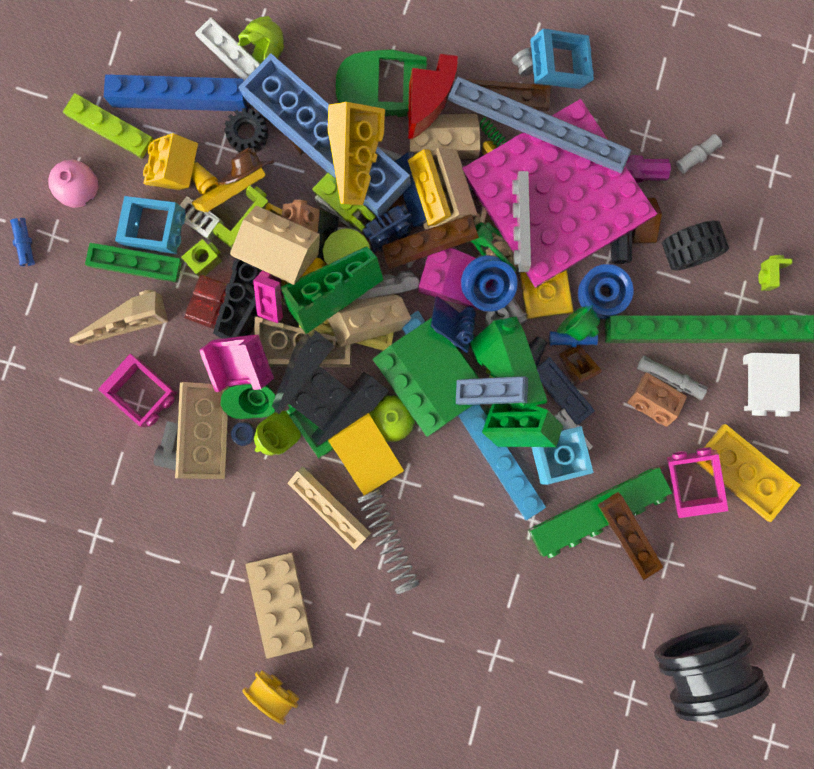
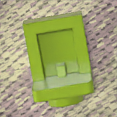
M773 255L761 263V270L758 275L761 291H771L779 287V268H786L793 264V259H784V255Z

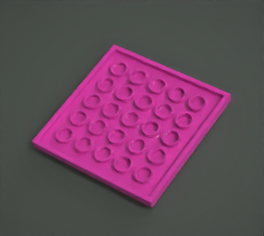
M581 99L552 115L555 118L607 139ZM524 132L462 168L466 180L513 254L514 250H518V241H514L513 238L514 226H517V218H513V203H517V195L512 194V182L517 179L519 171H528L531 267L526 274L535 288L657 215L626 166H624L622 173H618Z

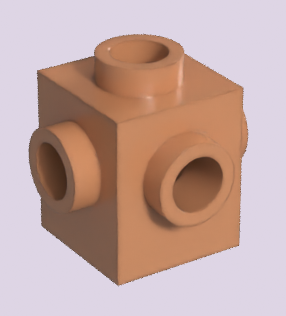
M293 200V203L283 204V218L318 233L319 209L307 205V201Z

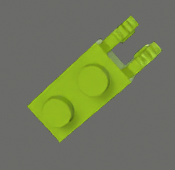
M329 172L312 189L330 208L346 222L349 221L360 232L365 227L360 220L354 217L358 211L367 220L373 221L375 218L374 214L364 205L341 204L337 180Z

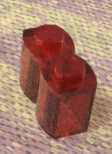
M200 275L184 318L214 329L221 304L224 303L227 284Z

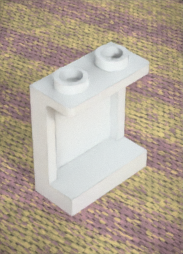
M750 353L743 356V365H748V406H744V411H752V416H767V412H775V416L789 417L791 412L800 411L799 354Z

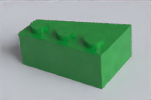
M519 403L492 404L482 433L497 447H557L563 425L549 410L538 406L523 408Z

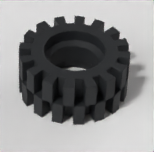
M242 108L241 113L238 110L234 111L236 115L232 116L230 114L228 116L230 121L226 120L225 125L227 128H224L230 145L239 153L247 148H254V150L258 149L260 151L262 149L261 145L265 146V139H268V129L263 117L261 118L258 112L255 114L253 109H249V112H247L246 108ZM250 124L254 126L255 133L251 138L242 139L238 136V130L242 125Z

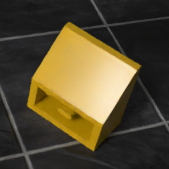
M174 133L153 140L148 147L149 159L143 170V176H145L143 184L174 190L189 188L198 143Z

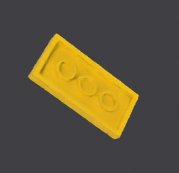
M723 424L704 447H710L719 454L724 486L768 522L773 521L801 486L727 424ZM711 460L696 462L714 477Z

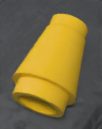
M198 162L194 163L191 178L200 194H205L219 186L218 179Z

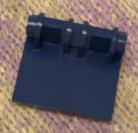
M397 205L389 210V216L386 213L383 214L389 226H386L379 216L378 221L383 229L376 219L366 224V228L362 229L366 237H369L373 253L377 251L382 252L383 245L391 243L396 239L405 238L413 230L411 214H407L408 212L404 205L400 207Z
M436 296L431 327L438 334L443 335L456 347L461 348L467 353L469 351V343L474 337L476 311L473 307L468 306L461 312H458L440 297Z

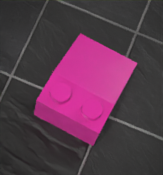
M452 248L429 255L421 277L418 293L432 297L438 296L442 300L467 307L471 306L474 309L480 310L464 296L461 288L462 274L467 265L476 258ZM490 279L486 283L485 288H488L492 285L493 279Z

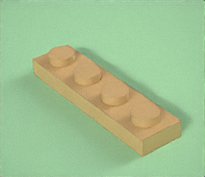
M304 467L300 468L288 482L354 549L371 534Z

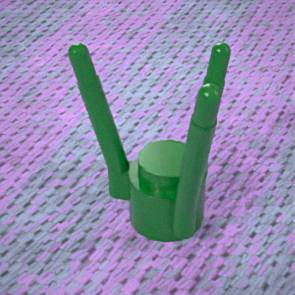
M483 222L478 223L475 227L479 238L471 242L476 246L480 254L485 256L486 252L482 246H488L501 261L511 266L515 272L516 268L491 243L494 239L492 233L503 238L499 230L494 228L489 222L486 224Z

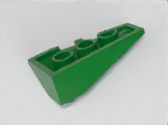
M517 316L494 320L470 342L477 362L481 366L485 365L491 371L490 375L493 378L527 377V403H519L523 408L547 403L525 332Z

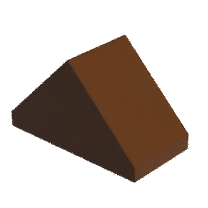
M656 198L647 199L657 215L632 230L633 243H657L662 212Z
M576 345V347H571L559 353V357L574 386L602 373L601 368L581 345Z

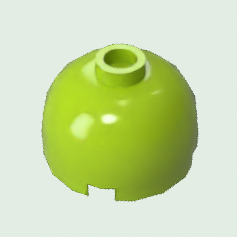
M396 395L383 397L374 410L369 413L387 442H398L406 438L412 432L415 424V419Z

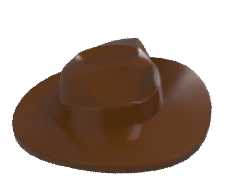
M247 148L231 159V172L223 177L219 184L233 183L267 164H274L275 162L274 160L260 161L254 148Z

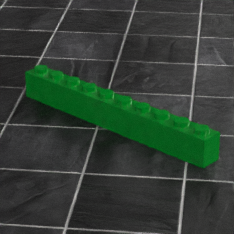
M814 315L610 316L605 320V343H814Z

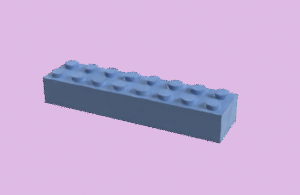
M270 54L239 86L243 97L336 179L328 134L329 104L274 55ZM377 147L375 154L378 156L370 169L369 175L371 180L363 205L377 217H381L411 185L410 175Z

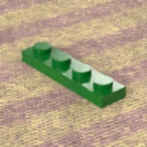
M89 243L85 265L91 268L178 283L182 260L180 258Z

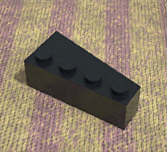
M238 258L233 262L231 279L227 283L224 303L221 304L213 334L220 339L249 336L255 326V317H259L257 316L253 280L262 270Z

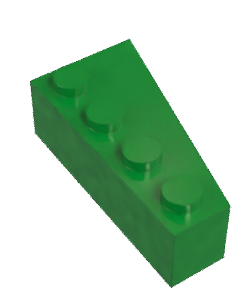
M366 246L299 278L294 285L288 283L280 288L288 309L305 334H308L384 279L377 257Z

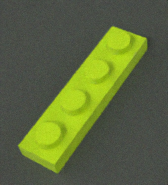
M76 93L73 94L63 110L66 116L143 159L150 143L154 140L151 136Z

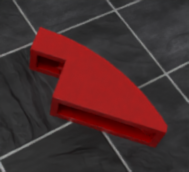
M440 54L436 71L412 68L409 81L408 139H414L429 128L444 109L453 86L458 56Z

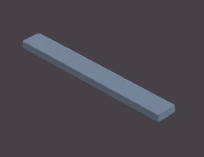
M457 77L448 96V101L618 173H622L631 153V149L461 77Z

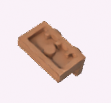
M646 372L642 376L635 393L629 398L627 403L636 410L648 415L657 423L667 427L678 418L687 396Z

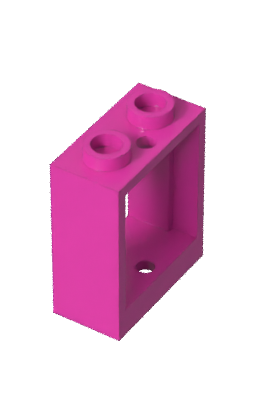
M129 354L98 388L101 393L138 426L145 428L153 426L160 418L158 414L164 408L167 409L174 403V397L177 394L170 385L137 356ZM138 368L166 392L144 417L117 394L118 390Z
M706 447L697 449V453L687 454L686 451L672 453L671 457H667L678 518L728 511L720 459L716 450ZM711 460L717 497L682 502L675 465Z

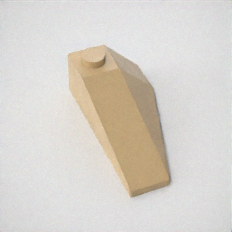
M153 290L140 292V296L129 299L69 338L70 343L81 346L168 322L162 296Z

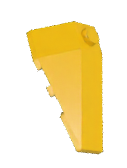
M342 102L328 106V134L341 204L363 205L371 180L369 175L372 163L376 162L378 155L375 153L378 142L382 141L384 135L385 109L351 102Z

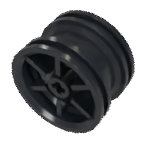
M724 623L702 627L674 637L661 644L654 651L655 659L659 662L660 672L671 676L675 688L670 693V700L674 705L677 717L686 721L696 722L721 719L744 712L758 705L769 695L770 688L767 681H765L763 670L759 667L751 666L747 656L753 649V643L748 637L749 633L745 625Z

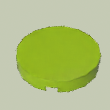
M340 229L332 233L325 241L323 248L324 260L328 265L366 246L370 249L369 243L365 236L356 230Z

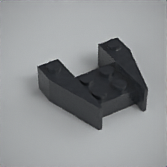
M313 329L308 334H304L295 345L272 407L278 414L282 412L287 404L294 407L318 426L311 437L318 445H321L374 410L388 390L366 372L360 375L350 389L335 379L320 366L335 346Z

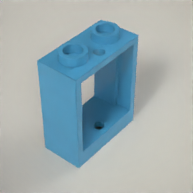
M543 28L530 39L534 81L536 84L581 89L594 80L588 35ZM553 48L572 51L574 74L555 71Z
M124 196L115 241L128 248L177 254V249L181 244L180 234L182 225L186 220L185 209L176 202ZM143 208L168 211L162 241L137 238Z

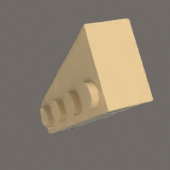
M255 317V335H259L269 366L287 367L295 345L304 336L305 332L299 327L296 328L283 323L277 324ZM320 333L335 346L320 366L352 367V344L340 347L336 337Z

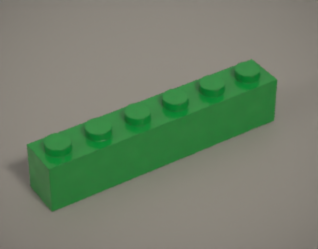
M652 467L529 528L528 531L539 554L542 557L552 558L561 553V548L567 545L569 548L582 543L581 538L587 535L594 537L604 531L602 528L609 525L598 507V504L617 492L622 495L634 516L646 511L645 506L651 503L655 506L667 500L666 496L672 494V491L660 468Z

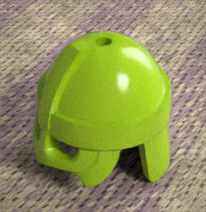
M269 16L252 20L238 35V46L242 47L250 43L255 46L251 56L260 64L270 54L278 59L284 50L282 30Z

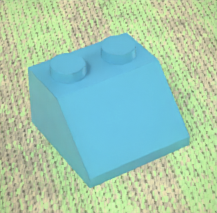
M582 426L562 430L557 447H532L541 484H552L593 473Z

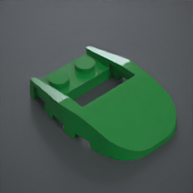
M393 49L352 54L341 63L336 74L337 102H351L385 109V117H405L408 112L409 81L412 68L426 69L427 57ZM379 60H399V62L404 63L403 103L378 102Z

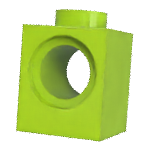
M203 239L182 256V259L201 279L222 262L217 256L221 252L212 242L207 244ZM203 253L209 254L205 262H199V257Z

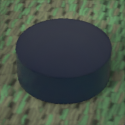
M240 422L232 428L231 437L237 445L247 446L254 441L256 431L251 424Z

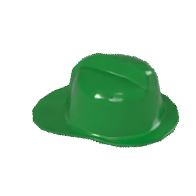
M594 305L575 310L559 325L557 332L559 334H568L578 341H582L588 336L595 337L598 335L599 331L596 327L599 325L600 319L593 310Z
M252 384L235 385L223 392L220 404L228 416L236 419L263 418L275 412L272 404L276 395L268 385L258 390H253Z

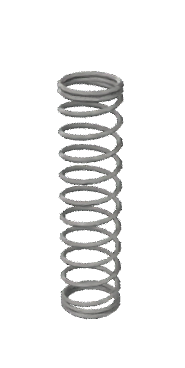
M378 489L357 498L360 503L377 498L362 507V511L382 506L367 515L365 519L368 520L386 515L368 528L371 529L389 524L373 534L372 537L394 532L378 542L376 546L398 541L380 552V555L402 550L383 562L387 564L405 559L400 564L389 569L388 573L410 567L404 573L391 579V582L414 576L408 582L395 588L396 594H401L417 587L420 582L419 580H414L417 576L416 574L405 575L411 571L412 565L401 566L408 561L409 557L396 558L405 551V548L392 549L401 542V539L386 541L398 532V530L383 532L391 527L394 521L377 524L390 515L389 512L374 515L385 508L386 504L368 507L383 497V495H379L381 492Z

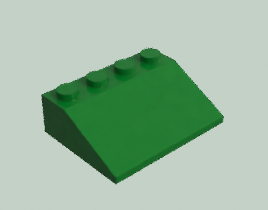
M432 318L373 358L375 364L427 437L473 406L456 404L457 380L480 379L458 347L431 327Z

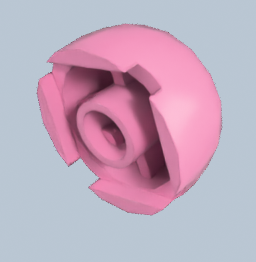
M74 159L64 160L56 164L48 178L49 188L53 196L62 204L72 208L86 205L85 203L90 199L93 200L98 191V179L93 170L85 163Z

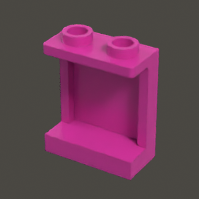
M262 270L253 280L257 316L278 324L283 318L281 300L284 296L280 288L281 279Z
M259 335L216 339L200 349L202 360L215 392H221L227 386L252 384L253 390H258L274 379Z

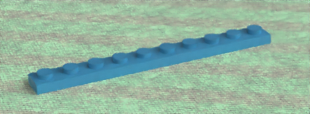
M419 311L410 315L411 319L402 328L405 335L425 322ZM479 404L473 405L460 414L458 417L524 519L528 520L545 509L544 503L508 448L497 447L482 433L487 416Z

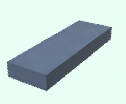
M524 376L457 380L456 404L527 403L528 378Z

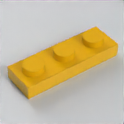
M423 149L408 159V163L428 226H435L451 217V213L431 151Z

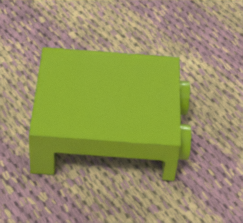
M249 185L246 189V196L254 203L231 231L220 222L213 229L214 235L231 249L244 218L255 206L265 209L268 204L266 193L257 186L253 189Z

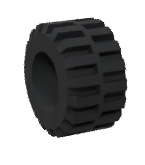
M715 220L682 229L668 236L662 242L670 268L676 271L708 262L729 250L721 223Z

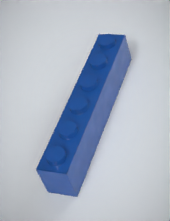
M105 74L104 98L112 108L238 110L242 112V108L247 110L248 101L245 100L239 89L244 79Z

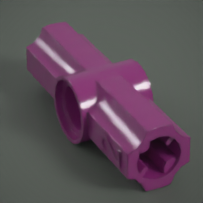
M630 155L625 164L636 183L643 181H667L671 171L669 159H644L640 155Z

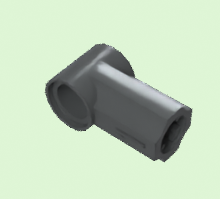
M167 421L161 445L157 447L153 463L155 466L176 470L178 423Z

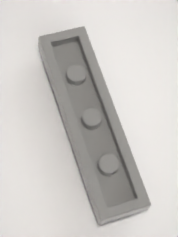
M519 171L517 179L512 182V194L517 195V203H513V218H517V226H514L513 238L514 241H518V250H514V264L518 265L519 272H528L531 267L528 171Z

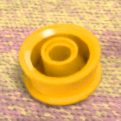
M263 670L261 672L257 671L255 673L257 678L249 688L245 687L242 691L247 699L261 712L277 723L284 725L286 723L285 717L293 707L297 708L299 706L297 703L299 697L288 689L286 691L282 688L283 682L272 674L270 676Z

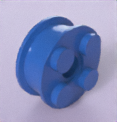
M491 255L480 256L471 261L465 268L461 278L462 292L478 309L488 312L497 311L507 306L515 296L517 276L511 266L501 261L498 257ZM490 279H493L492 285L488 288H485L486 283Z
M611 264L596 266L584 276L579 284V303L581 307L594 305L593 310L599 319L616 316L630 304L633 297V283L629 275L618 266ZM607 287L611 293L610 297L603 296L600 288Z

